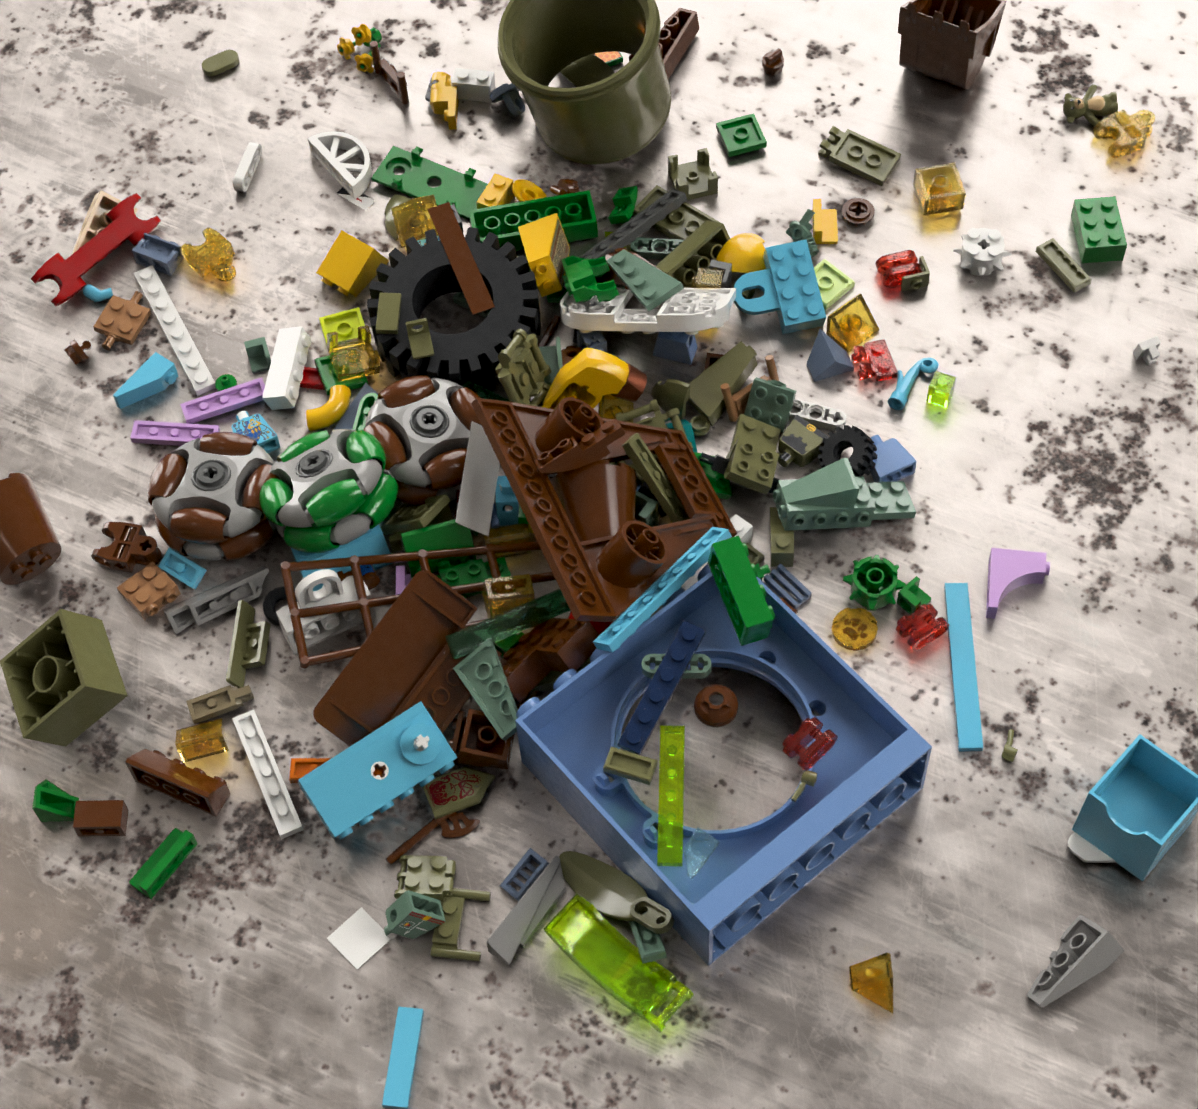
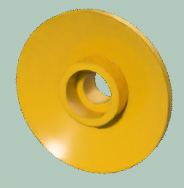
M518 179L512 184V192L520 202L547 197L545 192L531 181Z

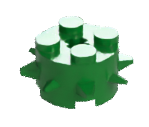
M875 555L873 559H871L872 556L866 557L859 562L854 560L853 574L843 577V581L851 585L850 600L855 599L857 603L870 611L885 607L889 603L895 605L894 597L896 591L906 586V583L900 581L897 577L899 565H893L886 558L881 560L879 555Z

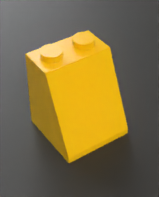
M341 230L316 273L322 277L321 281L326 285L332 287L334 284L338 286L337 291L345 296H348L350 293L357 297L375 278L378 266L381 263L387 265L389 260L374 248Z

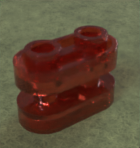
M913 250L884 255L875 263L878 272L881 274L880 278L883 285L890 288L901 285L903 276L923 272L920 264L917 263L918 259Z
M922 604L914 613L909 616L905 615L897 621L896 631L902 638L910 636L907 644L913 651H917L942 636L948 630L949 623L943 617L935 619L938 611L932 604Z
M816 717L806 718L799 726V730L794 735L789 734L782 743L784 746L782 751L789 758H793L796 755L800 756L797 764L805 771L818 762L833 747L838 738L830 729L822 733L823 723ZM813 739H815V741L806 749L805 747H806Z

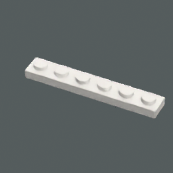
M251 710L232 718L281 839L303 831L304 829L255 711Z

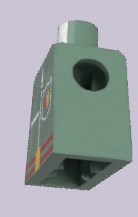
M409 890L405 891L386 909L385 914L388 925L384 927V932L390 939H394L398 935L411 939L418 938L445 922L441 901Z

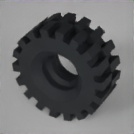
M844 425V429L841 427L835 428V433L830 431L828 433L830 437L822 440L824 446H819V451L822 453L818 455V459L821 461L819 463L821 468L840 460L842 452L849 447H853V453L848 460L855 477H862L864 474L868 476L871 473L869 468H874L876 465L873 462V459H877V454L874 452L877 451L876 446L873 444L874 441L856 426L851 428L849 425Z

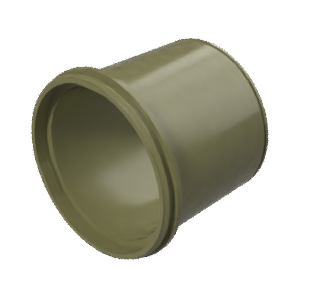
M510 0L502 15L498 29L497 49L499 59L507 77L522 91L542 139L559 156L573 162L590 165L607 164L625 159L646 147L658 135L668 118L671 108V90L658 43L661 32V19L655 0ZM601 52H624L635 55L619 71L599 82L575 88H554L548 86L561 70L585 56Z

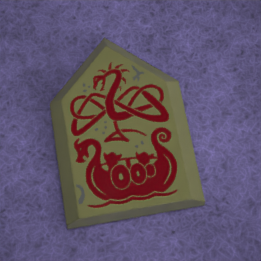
M464 766L435 777V779L423 786L435 820L481 803L485 796L484 793L488 786L492 784L495 775Z

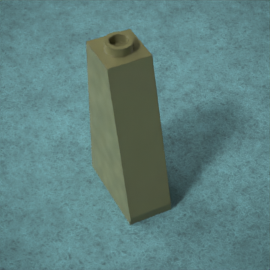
M742 341L689 383L690 398L688 402L700 415L707 418L711 426L716 424L726 410L720 386L728 383L731 395H734L741 389L758 365L755 357L757 353L750 345L746 346Z

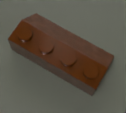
M143 749L128 757L125 761L135 782L217 817L230 795L227 782L218 776L212 778L196 767L191 769L182 761L168 759L157 750L152 752Z

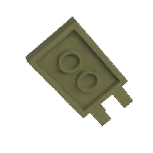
M832 126L829 130L830 136L828 139H823L821 142V149L818 152L820 156H829L828 161L880 186H883L901 157L900 153L850 129L843 132L835 126Z

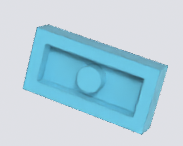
M170 547L158 566L193 589L198 587L207 571L186 556L176 553Z

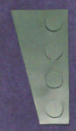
M625 249L606 260L610 268L648 312L684 289L680 281Z
M488 638L453 669L501 739L506 741L517 732L515 720L517 719L516 713L518 709L493 641Z

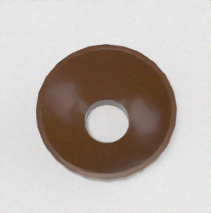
M709 685L699 691L694 701L695 715L707 726H725L731 723L737 715V698L734 692L726 686ZM713 695H720L724 701L720 705H713L710 703L709 698Z

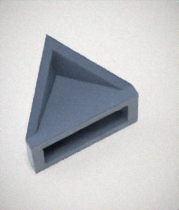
M820 329L806 365L813 381L816 382L853 371L854 366L847 352Z

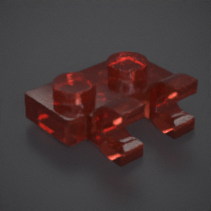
M885 339L866 342L864 347H853L854 354H851L853 364L863 360L869 361V363H859L860 371L857 372L859 380L869 377H875L876 381L897 378L898 372Z

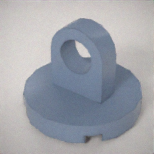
M504 83L491 92L489 97L492 103L504 100L509 111L515 116L525 112V104L519 94L520 90L513 83Z

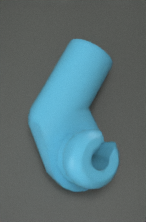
M87 284L83 288L85 297L93 302L104 301L113 296L111 288L99 290L91 284Z

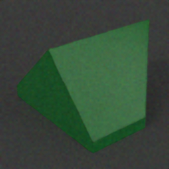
M45 779L35 786L32 809L41 822L74 821L76 801H79V798L69 795Z

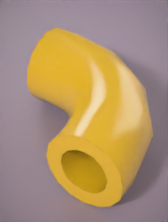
M345 385L331 387L329 400L326 404L306 411L309 431L329 427L342 418L349 407L351 399L349 387Z

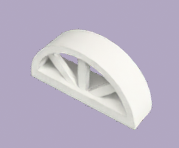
M324 132L307 138L310 152L354 199L365 192L371 182L372 167L369 152L358 138L343 132ZM338 149L348 150L336 158ZM355 155H358L364 161V165L343 163ZM349 171H358V172H361V173H360V175L355 179V178L349 173Z

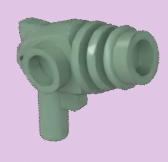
M808 208L799 222L792 221L786 234L794 242L807 240L810 255L814 257L819 252V249L810 232L813 226L809 221L815 212Z

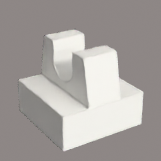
M1158 336L1138 343L1133 351L1135 358H1143L1147 365L1155 363L1157 361L1156 358L1160 356L1158 347L1161 341Z

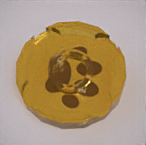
M845 608L838 612L833 619V638L841 647L847 650L858 651L866 649L872 645L877 636L878 627L876 619L869 611L863 608Z

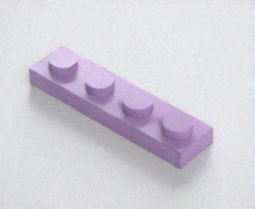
M261 377L181 403L185 420L188 424H193L263 401L265 384Z
M134 420L130 439L132 443L182 446L194 439H201L205 434L220 432L219 425Z

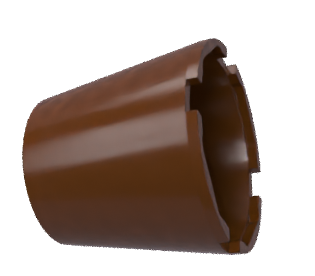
M598 460L577 469L557 472L555 477L549 476V480L580 542L615 535L627 521L635 520L636 473L630 466L624 463H619L618 466L611 465L609 460Z
M10 473L9 478L0 480V580L6 585L20 584L41 574L54 564L62 550L32 480L23 473Z

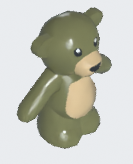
M1093 84L1089 87L1083 99L1072 97L1070 93L1065 94L1063 112L1067 117V122L1071 124L1075 119L1084 116L1095 128H1101V122L1095 116L1117 117V93L1114 91L1102 96L1092 97L1097 90V86Z

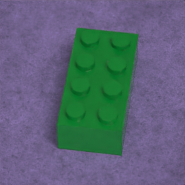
M735 536L712 543L708 565L739 642L743 646L768 638L773 620L775 619V613L772 606L767 605L765 600L766 591L764 586L758 583L755 565L753 563L750 564L746 543H742L740 537Z

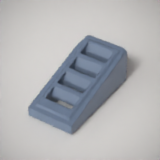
M529 848L500 884V887L519 901L548 866L549 862ZM532 859L539 864L537 869L529 863ZM525 867L533 872L531 876L523 871ZM518 874L527 879L525 884L516 878ZM512 881L521 887L519 892L510 885Z

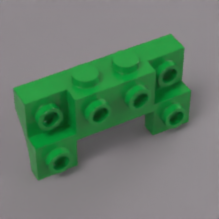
M572 255L561 259L566 273L563 276L569 296H574L576 303L580 301L586 302L595 295H597L599 302H607L619 295L614 280L597 283L595 277H601L610 271L605 256L595 259H584Z
M505 557L498 558L497 563L501 578H512ZM482 558L477 560L471 559L456 566H447L439 570V575H436L450 587L493 580L488 561L483 562ZM515 586L504 588L506 594H516ZM493 589V590H492V593H493L494 599L497 600L498 598H497L496 590ZM491 590L472 592L460 595H462L464 598H468L471 596L489 592Z

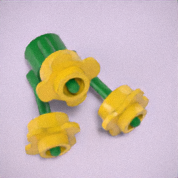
M360 24V27H353L351 29L355 41L352 42L348 38L344 39L341 37L339 38V44H337L338 52L348 60L350 59V54L355 52V45L361 46L364 44L366 47H370L371 41H377L378 47H381L379 42L382 40V35L375 27L369 29L366 24ZM371 51L369 54L356 55L354 58L357 62L356 68L363 72L373 73Z

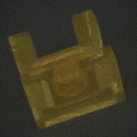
M368 325L358 327V338L339 342L337 332L327 333V350L338 382L380 373V356L377 350L373 351L371 332Z

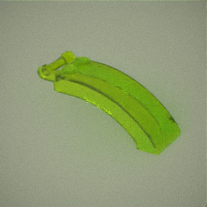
M577 893L543 928L554 943L594 982L660 1033L665 1029L666 1022L681 1005L694 996L693 992L679 982L673 973L657 962L652 961L643 964L638 948L617 931L597 911L593 904ZM674 991L679 993L658 1017L654 1015Z

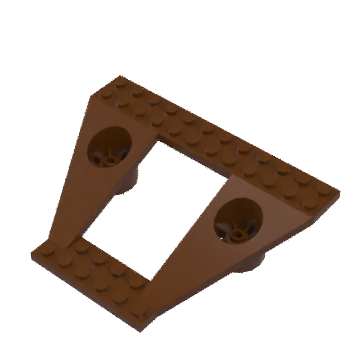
M573 397L562 399L554 409L483 398H475L471 403L575 621H614L711 527L729 529L732 537H735L737 534L682 430L665 429L617 420L626 434L609 444L607 448L610 454L600 460H609V463L630 459L622 445L630 436L639 433L652 455H657L690 519L654 527L641 521L630 520L615 535L580 542L547 476L555 473H541L534 460L541 453L556 447L563 439H569L573 436L578 443L586 434L595 432L605 422L612 421L613 419L601 418L589 404Z

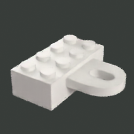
M330 569L311 573L302 579L295 589L298 609L358 600L353 576H348L341 581L337 573ZM364 582L367 599L372 598L371 593ZM323 584L321 589L313 591L316 585ZM285 605L276 611L282 632L293 654H297L289 607ZM369 608L371 618L376 617L375 608ZM360 609L300 618L306 648L363 623Z

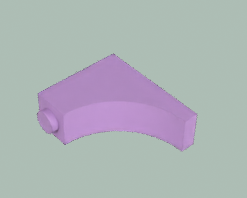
M991 548L988 564L986 618L995 619L1001 600L1012 590L1028 584H1043L1045 575H1049L1050 562H1046V553Z

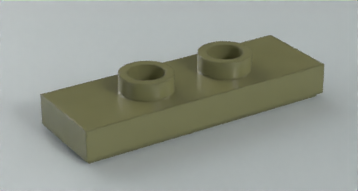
M1054 238L1036 247L1035 252L1073 293L1091 284L1092 279Z

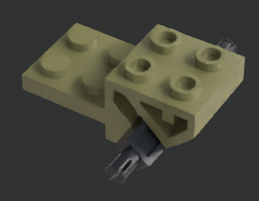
M740 414L730 451L726 458L718 454L712 457L702 452L699 461L711 465L713 471L723 474L725 479L735 482L740 487L753 489L765 495L768 492L773 494V490L777 488L778 480H780L774 477L779 457L776 448L781 429Z

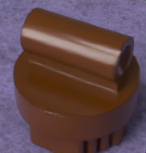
M780 48L763 56L762 66L764 73L776 76L782 72L784 57Z
M568 178L560 179L557 186L552 185L550 187V192L557 196L576 193L580 190L578 182Z
M74 339L64 351L77 365L81 361L85 362L89 359L84 350L91 349L92 345L89 341H84L80 347Z

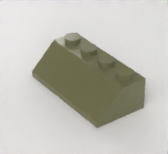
M706 220L657 264L656 267L680 281L684 288H705L709 284L711 260H716L721 248L730 239L724 224Z

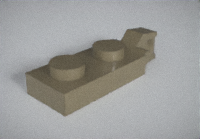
M229 685L186 702L194 724L238 709V707L243 706V703L254 699L249 685L241 688Z

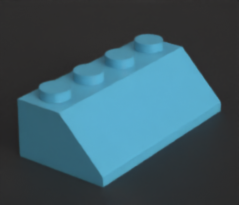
M379 524L373 529H369L359 538L328 552L318 554L305 553L291 548L295 562L348 558L353 555L360 557L390 554ZM392 563L372 564V565H373V567H374L375 570H378V569L383 568V567H385V566H388V565H390V564H392ZM351 566L326 569L334 570L336 573L339 571L346 573L351 571ZM324 569L302 570L299 572L302 579H304L311 573ZM323 584L316 585L313 591L321 589Z

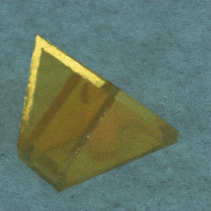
M887 952L849 966L852 991L893 1013V972L890 953Z

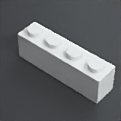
M302 326L279 329L262 397L271 410L295 408L296 400L299 396L300 383L303 379L304 366L307 362L308 349L311 345V338Z

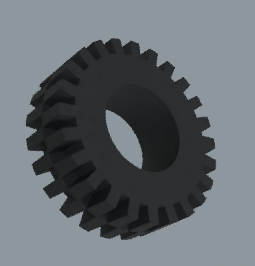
M468 227L465 240L495 307L491 308L488 316L482 323L469 331L458 334H444L429 329L434 355L413 359L406 322L418 320L425 307L434 299L448 293L463 291L441 240L438 241L435 229L425 231L426 245L422 247L414 236L405 241L407 256L397 248L393 249L389 253L391 267L381 263L376 270L378 281L372 280L369 287L371 299H367V308L380 359L382 362L386 361L388 370L394 377L401 374L402 379L412 376H428L430 379L440 378L461 385L463 388H469L474 391V384L481 382L486 394L495 391V376L498 375L495 369L500 363L498 355L512 341L515 331L523 329L526 331L527 336L536 334L537 337V335L541 334V314L536 278L533 271L529 272L528 261L523 255L517 258L515 247L508 241L500 248L498 235L489 232L481 243L478 229ZM379 293H401L402 300L398 334H376ZM415 325L412 329H420L423 325Z

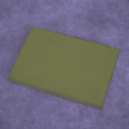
M447 494L425 499V504L420 506L404 503L380 527L383 535L424 528L451 500Z

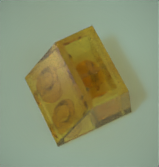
M530 574L484 580L482 595L491 633L537 626L535 593Z

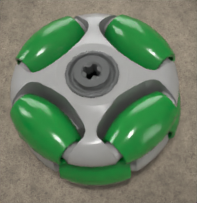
M335 429L332 430L333 433L330 435L327 430L314 432L292 443L280 455L282 461H275L270 473L276 474L280 479L270 478L262 485L260 505L266 517L276 524L278 532L289 547L305 553L318 554L328 552L364 535L369 529L376 527L389 515L397 498L398 483L391 470L385 469L386 456L384 448L374 435L363 430Z

